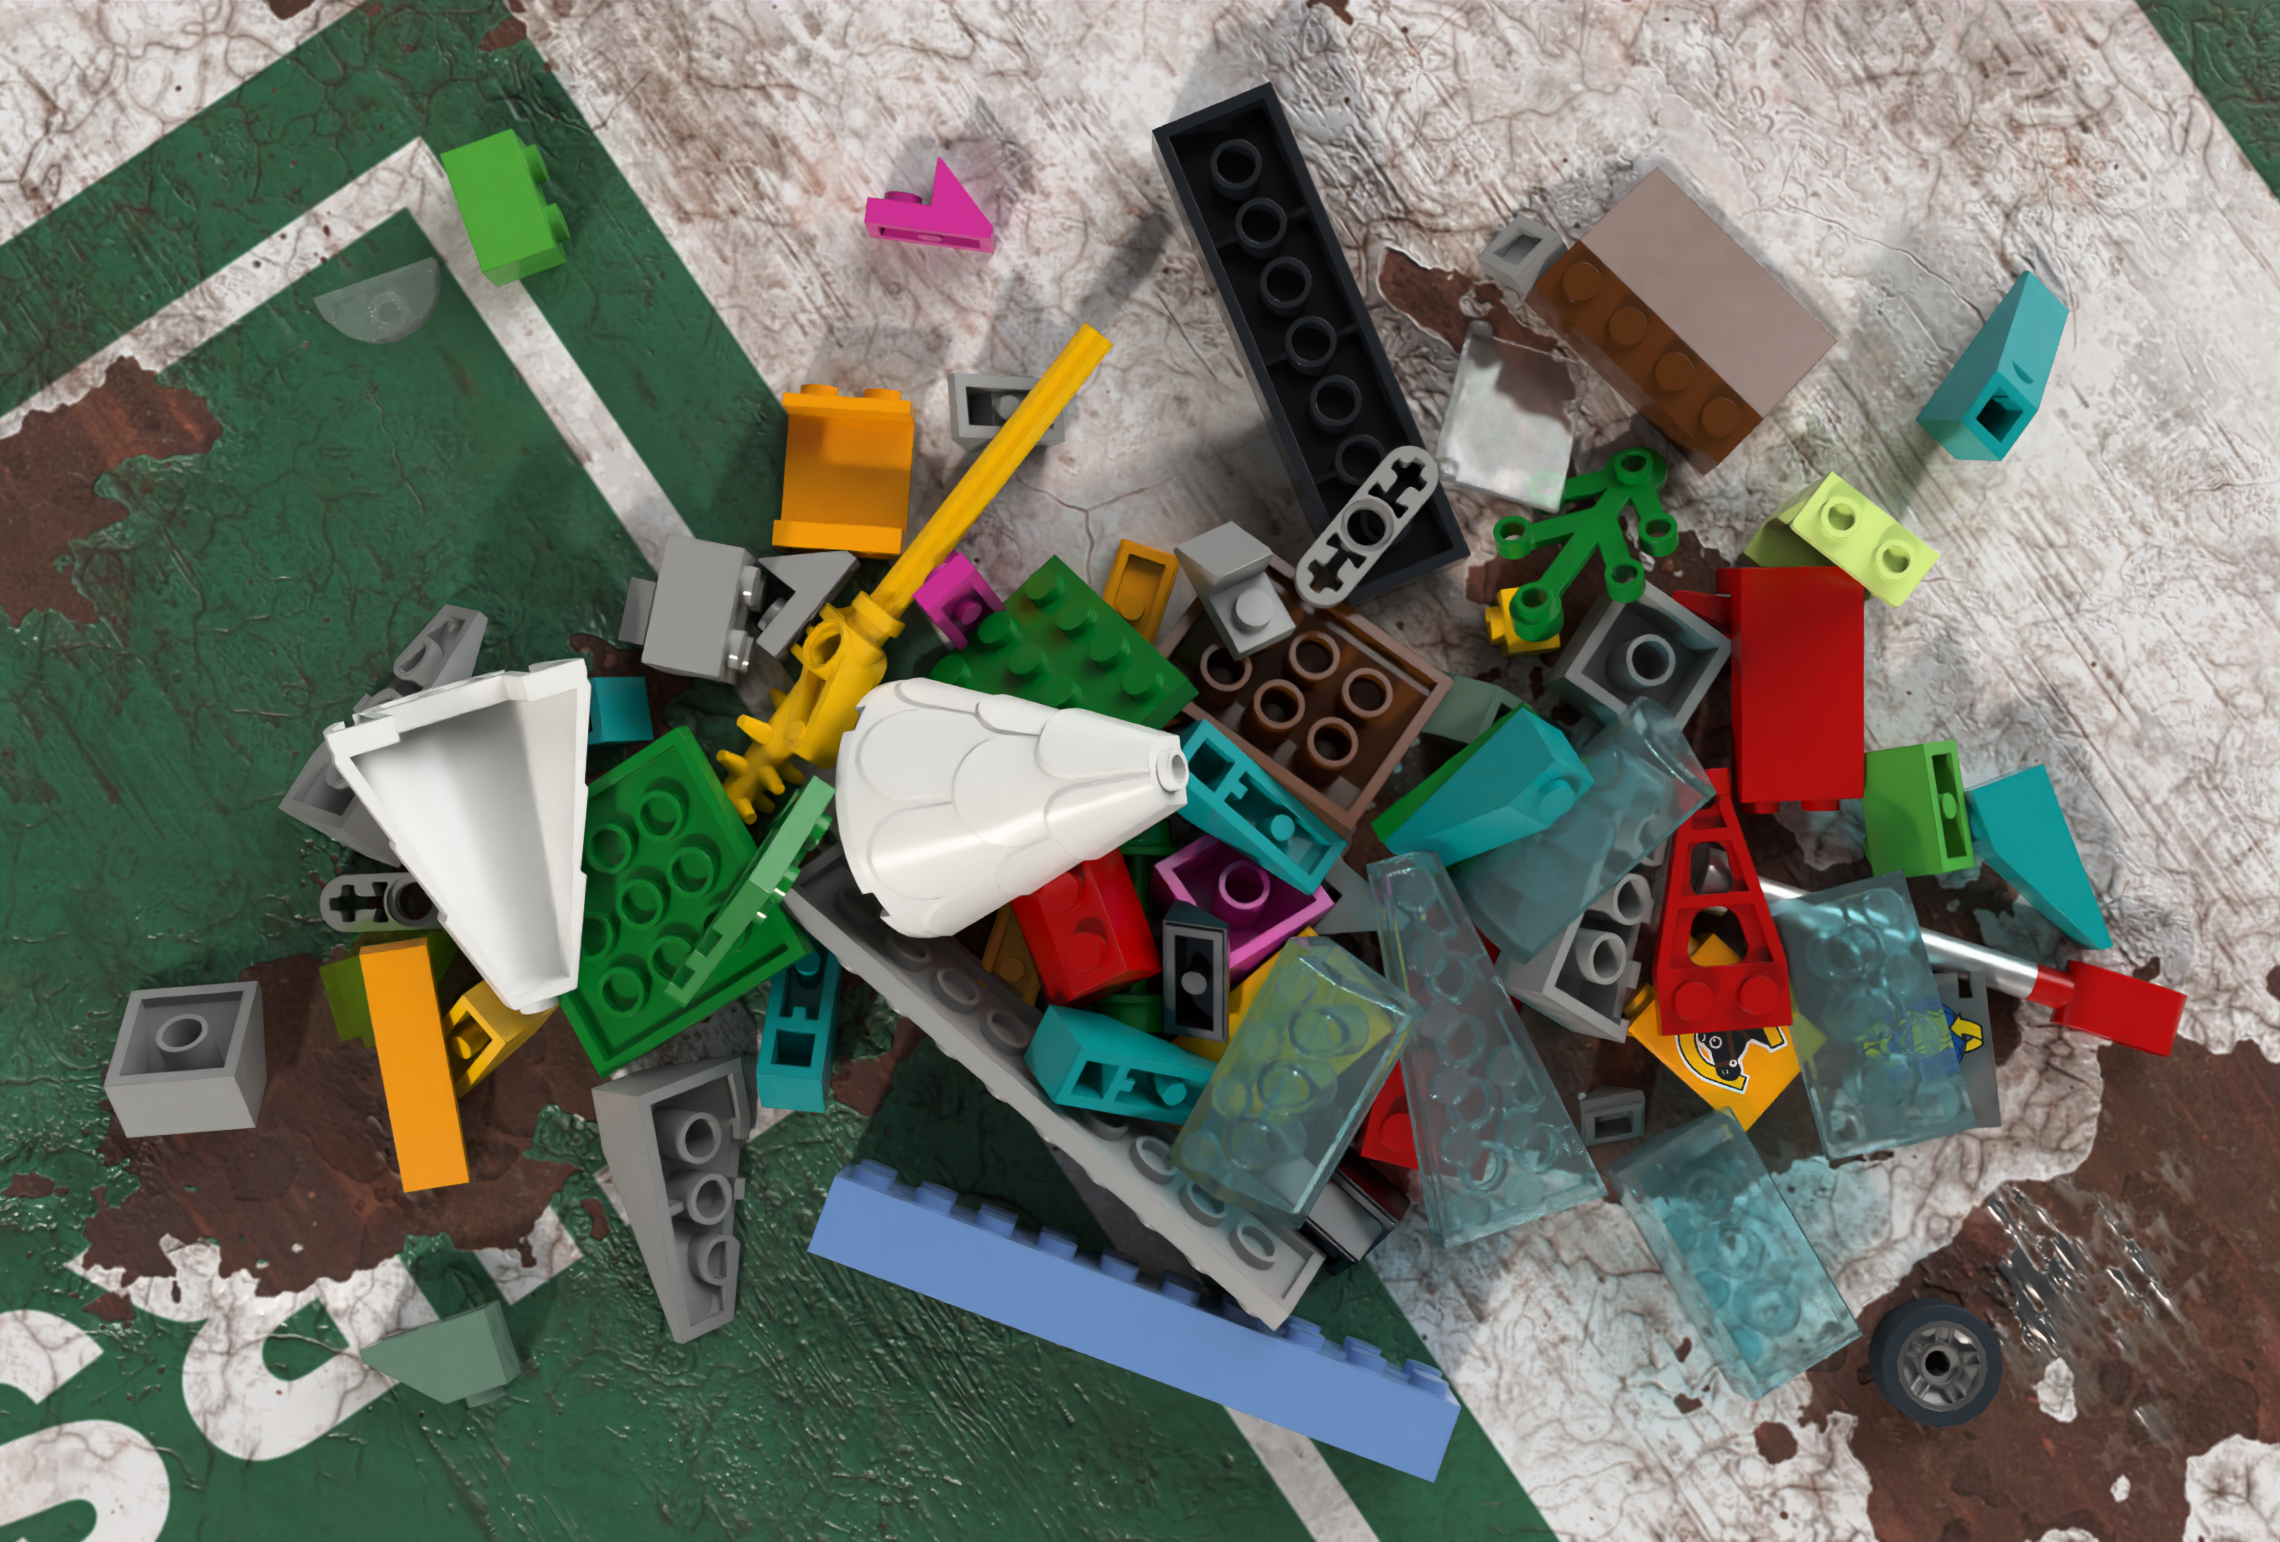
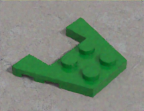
M813 775L802 784L800 789L797 788L793 794L788 795L760 838L759 843L761 846L710 926L687 953L663 991V995L685 1008L749 923L752 921L760 925L774 904H779L801 872V869L797 866L807 851L811 852L833 820L831 816L823 811L835 794V788Z

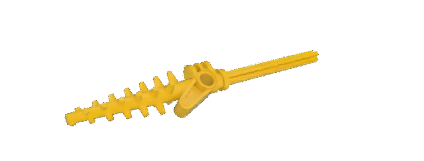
M1083 323L874 592L869 595L864 591H860L851 602V606L837 609L831 604L825 603L819 611L824 621L815 627L809 624L805 629L808 636L803 646L795 642L790 648V651L803 664L800 678L788 694L776 687L771 688L768 692V697L776 710L769 721L765 723L744 714L737 719V725L749 735L752 744L743 757L726 750H720L716 755V760L726 768L729 775L722 786L741 820L747 824H753L757 820L754 809L767 814L774 811L775 803L763 794L766 789L775 795H780L785 790L782 780L796 785H800L803 782L804 774L790 763L796 754L820 769H829L837 763L843 733L853 731L860 716L855 707L865 695L879 685L884 677L887 668V657L882 646L890 636L897 639L906 628V624L900 617L914 600L912 594L923 585L927 575L945 561L1112 348V343L1089 324Z

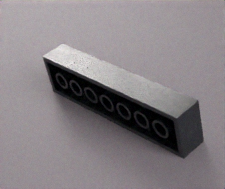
M1270 81L1153 129L1152 153L1315 540H1317L1391 451L1402 446H1416L1425 451L1427 449ZM1414 462L1407 468H1402L1397 464L1391 467L1397 474V479L1384 497L1380 494L1377 487H1373L1368 493L1385 501L1392 508L1397 518H1401L1405 513V510L1393 506L1401 494L1409 487H1413L1418 491L1424 488L1418 481V476L1422 469ZM1439 478L1437 486L1429 499L1342 602L1355 609L1459 566L1471 555ZM1363 509L1356 511L1348 519V533L1356 543L1369 546L1378 543L1383 538L1385 532L1384 522L1376 512ZM1333 536L1326 544L1338 549V551L1326 567L1338 591L1341 585L1337 583L1335 577L1347 559L1351 560L1356 569L1364 563V560L1348 554L1340 546L1336 537Z

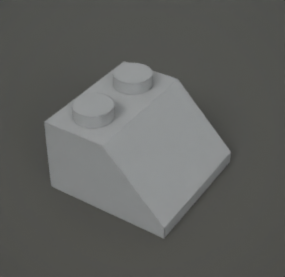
M249 981L131 991L103 1086L127 1138L256 1128L267 1082L262 990L259 982Z

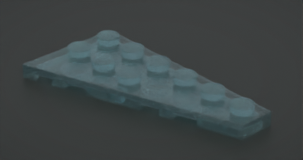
M1421 849L1366 864L1432 1245L1447 1250L1609 1195L1438 853L1432 850Z

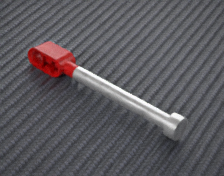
M1707 847L1695 868L1690 884L1691 889L1700 895L1727 892L1733 884L1727 853ZM1758 876L1773 921L1939 973L1957 972L1958 979L1968 982L1970 971L1984 970L1987 988L2053 1008L2049 1021L2054 1024L2150 1054L2170 1057L2187 1000V995L2074 960H2067L2064 971L2057 970ZM1720 906L1708 907L1701 911L1722 917L1727 908Z

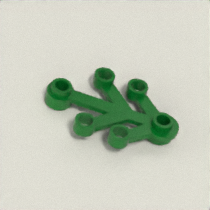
M1629 447L1613 454L1607 460L1604 468L1599 471L1565 480L1559 474L1549 471L1538 473L1530 478L1526 487L1529 506L1534 512L1541 515L1557 513L1567 503L1601 496V498L1592 508L1532 524L1521 516H1507L1495 524L1493 536L1496 550L1500 556L1506 559H1520L1528 555L1531 550L1569 540L1538 582H1531L1521 586L1512 597L1509 611L1512 627L1517 636L1530 642H1542L1551 639L1560 632L1564 624L1561 597L1598 547L1606 567L1604 575L1609 597L1620 603H1629L1639 599L1646 590L1644 568L1639 561L1630 557L1618 519L1628 506H1633L1640 521L1638 525L1640 548L1649 556L1663 557L1671 554L1679 544L1677 522L1671 515L1663 512L1658 498L1668 477L1666 461L1661 454L1646 447ZM1545 491L1554 492L1546 496L1539 495L1540 493ZM1656 532L1667 533L1662 537L1650 536L1651 534ZM1512 535L1521 536L1515 540H1506L1507 537ZM1625 577L1634 579L1633 581L1628 583L1616 582L1619 579Z

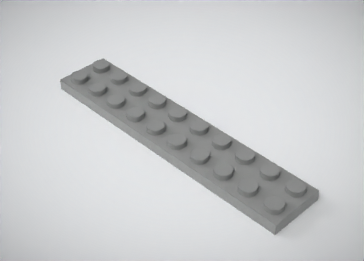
M841 841L801 868L797 879L780 903L787 914L799 923L805 932H809L834 953L838 962L846 970L862 977L883 995L887 1004L895 1012L911 1019L932 1037L937 1047L945 1055L960 1061L981 1079L987 1090L994 1097L1009 1103L1030 1121L1044 1140L1058 1145L1079 1163L1093 1182L1101 1187L1108 1188L1128 1205L1142 1224L1153 1231L1159 1232L1184 1253L1188 1262L1196 1270L1212 1277L1233 1295L1247 1314L1261 1319L1273 1331L1285 1321L1327 1257L1324 1252L1171 1123L1053 1103L1023 1060L1044 1014L1035 1006H1030L1023 1001V996L993 970L991 974L985 970L981 964L982 961L953 936L918 939L906 936L890 927L880 918L884 907L875 894H862L849 867ZM979 979L986 985V988L978 982Z

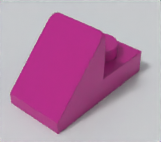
M940 157L937 159L931 205L922 204L923 199L917 195L899 191L886 192L884 199L867 197L864 223L872 238L994 254L996 240L993 226Z
M955 549L952 550L941 565L934 568L927 575L923 585L912 594L916 603L959 651L969 644L965 637L992 612L1005 611L1007 609L977 569L961 552L958 554Z

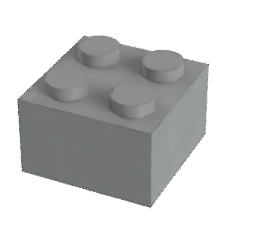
M667 533L641 662L663 673L738 688L740 674H750L756 654V638L748 636L753 611L762 613L768 596L769 576L761 574L763 565L745 548Z
M1625 577L1619 579L1616 582L1628 583L1633 581L1634 579ZM1645 580L1646 590L1639 599L1629 603H1620L1611 599L1605 584L1541 686L1641 756L1645 757L1669 751L1731 654V640L1647 580Z

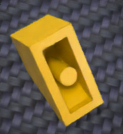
M485 980L464 993L443 1019L454 1086L458 1099L470 1092L534 1035L560 1004L558 1003L556 1006L538 1013L521 1014L519 1009L513 1010L506 1007Z

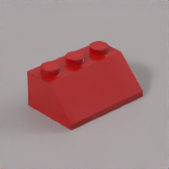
M1119 847L1099 859L1084 860L1030 895H1020L1010 901L1048 1006L1052 1004L1080 1010L1163 971L1162 960Z

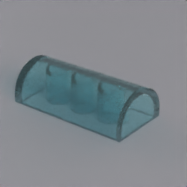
M1639 696L1577 753L1579 759L1595 781V784L1574 803L1567 813L1560 816L1548 829L1462 860L1449 873L1452 890L1470 919L1492 943L1522 965L1527 964L1717 793L1670 711L1648 697Z

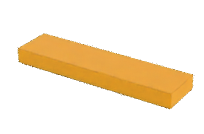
M428 937L362 946L359 957L404 1193L468 1183L470 1180V1169Z

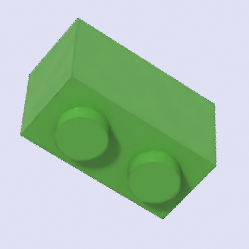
M511 128L440 154L481 271L496 287L568 262L561 242L570 239L569 231L557 203L547 205L540 183L548 181L549 176L535 144L526 147Z
M1956 740L1924 743L1864 753V798L1859 799L1862 802L1866 827L1864 850L1867 860L1872 866L1874 881L1940 874L1976 867Z

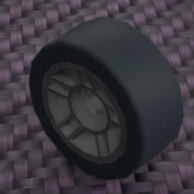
M1933 1297L1908 1300L1889 1311L1874 1330L1868 1352L1871 1378L1882 1397L1912 1420L1938 1428L1962 1425L1983 1413L1996 1396L2003 1373L2000 1345L1988 1325L1969 1310L1955 1303ZM1939 1351L1940 1359L1946 1361L1943 1370L1937 1367L1932 1370L1926 1369L1925 1360L1929 1353Z

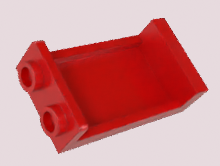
M1838 565L1716 568V594H1731V801L1740 803L1741 813L1769 814L1778 813L1779 802L1800 801V809L1805 811L1840 810V799L1864 798V586Z

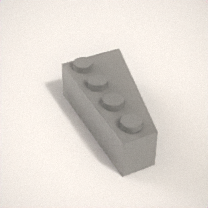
M1584 749L1582 757L1597 777L1594 779L1595 784L1574 803L1567 813L1560 816L1554 822L1488 982L1570 1031L1625 1043L1630 1020L1621 1019L1627 987L1637 988L1642 963L1633 961L1640 924H1650L1655 899H1651L1649 881L1652 867L1663 864L1678 792L1677 780L1639 754Z

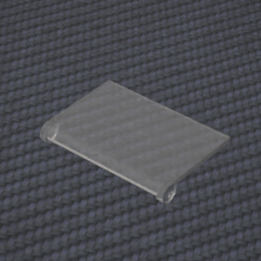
M1474 320L1468 325L1434 459L1438 467V479L1557 514L1591 365L1493 337L1491 324L1484 320Z

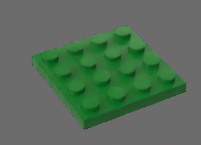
M1055 554L1003 602L1007 608L1005 611L992 612L965 637L969 642L968 645L961 651L955 647L923 677L990 695L1007 694L1059 710L1080 708L1156 730L1162 729L1199 694L1192 683Z
M689 726L674 728L587 785L588 798L581 871L587 875L578 982L577 989L557 996L561 1008L601 1079L615 1075L816 951L803 927L788 915L781 903H775L760 925L752 921L749 923L685 1008L662 994L691 947L710 926L758 850Z

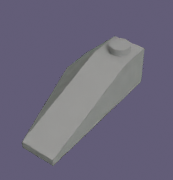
M445 604L395 660L393 670L396 677L386 689L381 690L373 697L366 693L353 707L354 712L358 713L407 695L471 678L488 618L480 611ZM324 740L313 752L278 808L366 857L399 868L402 862L390 848V839L332 763L331 752Z
M727 1056L641 1069L592 1088L602 1149L675 1342L684 1344L733 1321L740 1242L733 1236L736 1199H744L746 1178L738 1177L741 1139L749 1140L751 1124L741 1058L738 1056Z

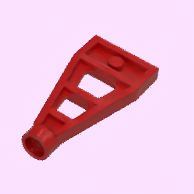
M1729 768L1676 772L1678 804L1652 965L1657 1033L1660 1036L1793 1026L1787 959L1732 805ZM1714 796V804L1708 809H1700L1694 805L1695 798ZM1717 842L1725 848L1733 880L1732 887L1727 892L1700 895L1691 889V852L1699 843ZM1725 907L1732 911L1739 920L1747 943L1746 954L1741 961L1733 964L1697 965L1688 954L1692 921L1696 914L1705 908Z

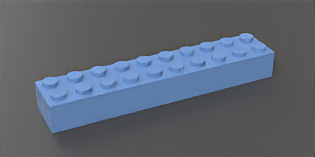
M862 1158L860 1165L849 1163L835 1175L809 1244L808 1252L1424 1480L1435 1482L1461 1409L1459 1402L1449 1388L1450 1384L1441 1379L1442 1372L1412 1359H1406L1403 1368L1394 1365L1380 1356L1382 1352L1380 1348L1353 1337L1345 1336L1343 1345L1337 1344L1319 1334L1320 1326L1293 1315H1289L1273 1331L1261 1319L1247 1314L1240 1307L1236 1298L1229 1292H1224L1222 1300H1218L1202 1294L1198 1290L1200 1282L1186 1275L1164 1269L1161 1278L1140 1271L1138 1268L1139 1260L1121 1251L1103 1247L1102 1253L1099 1256L1077 1248L1079 1238L1064 1230L1043 1225L1039 1234L1016 1225L1019 1216L999 1206L982 1203L981 1209L977 1211L955 1203L958 1193L942 1185L922 1181L921 1186L915 1188L895 1180L898 1174L896 1169L870 1159Z

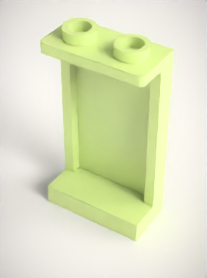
M1833 471L1776 506L1738 554L1741 559L1752 567L1838 565L1864 586V604L1872 598L1879 597L1893 608L1901 606L1941 556Z

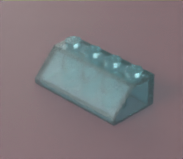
M1903 869L1767 904L1787 959L1793 1026H1788L1826 1160L1918 1144L1976 1128L1977 1124Z
M1327 936L1289 937L1165 1159L1212 1197L1291 1229H1300L1428 1009Z
M1726 1105L1657 1134L1602 1167L1607 1179L1732 1392L1755 1402L1864 1335L1730 1106Z

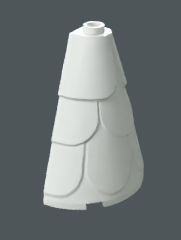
M584 658L535 663L529 666L530 673L505 672V670L441 685L353 714L354 726L345 728L344 721L328 726L323 731L326 745L331 752L332 763L390 839V848L439 909L438 921L502 1003L513 1010L519 1009L521 1014H533L550 1009L559 1003L557 995L577 989L587 875L581 871L588 798L585 772L591 684L587 679V668Z
M922 677L892 681L879 685L862 698L855 707L861 716L855 730L843 733L836 765L835 799L837 820L843 849L854 879L862 894L874 893L884 907L880 914V918L896 931L918 939L952 936L1018 896L1030 895L1082 861L1096 860L1187 805L1185 787L1189 779L1188 763L1184 753L1181 751L1178 735L1080 708L1059 710L1007 694L990 695Z

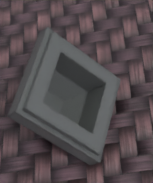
M1600 1084L1579 1102V1140L1581 1146H1592L1644 1135L1645 1096L1643 1090Z

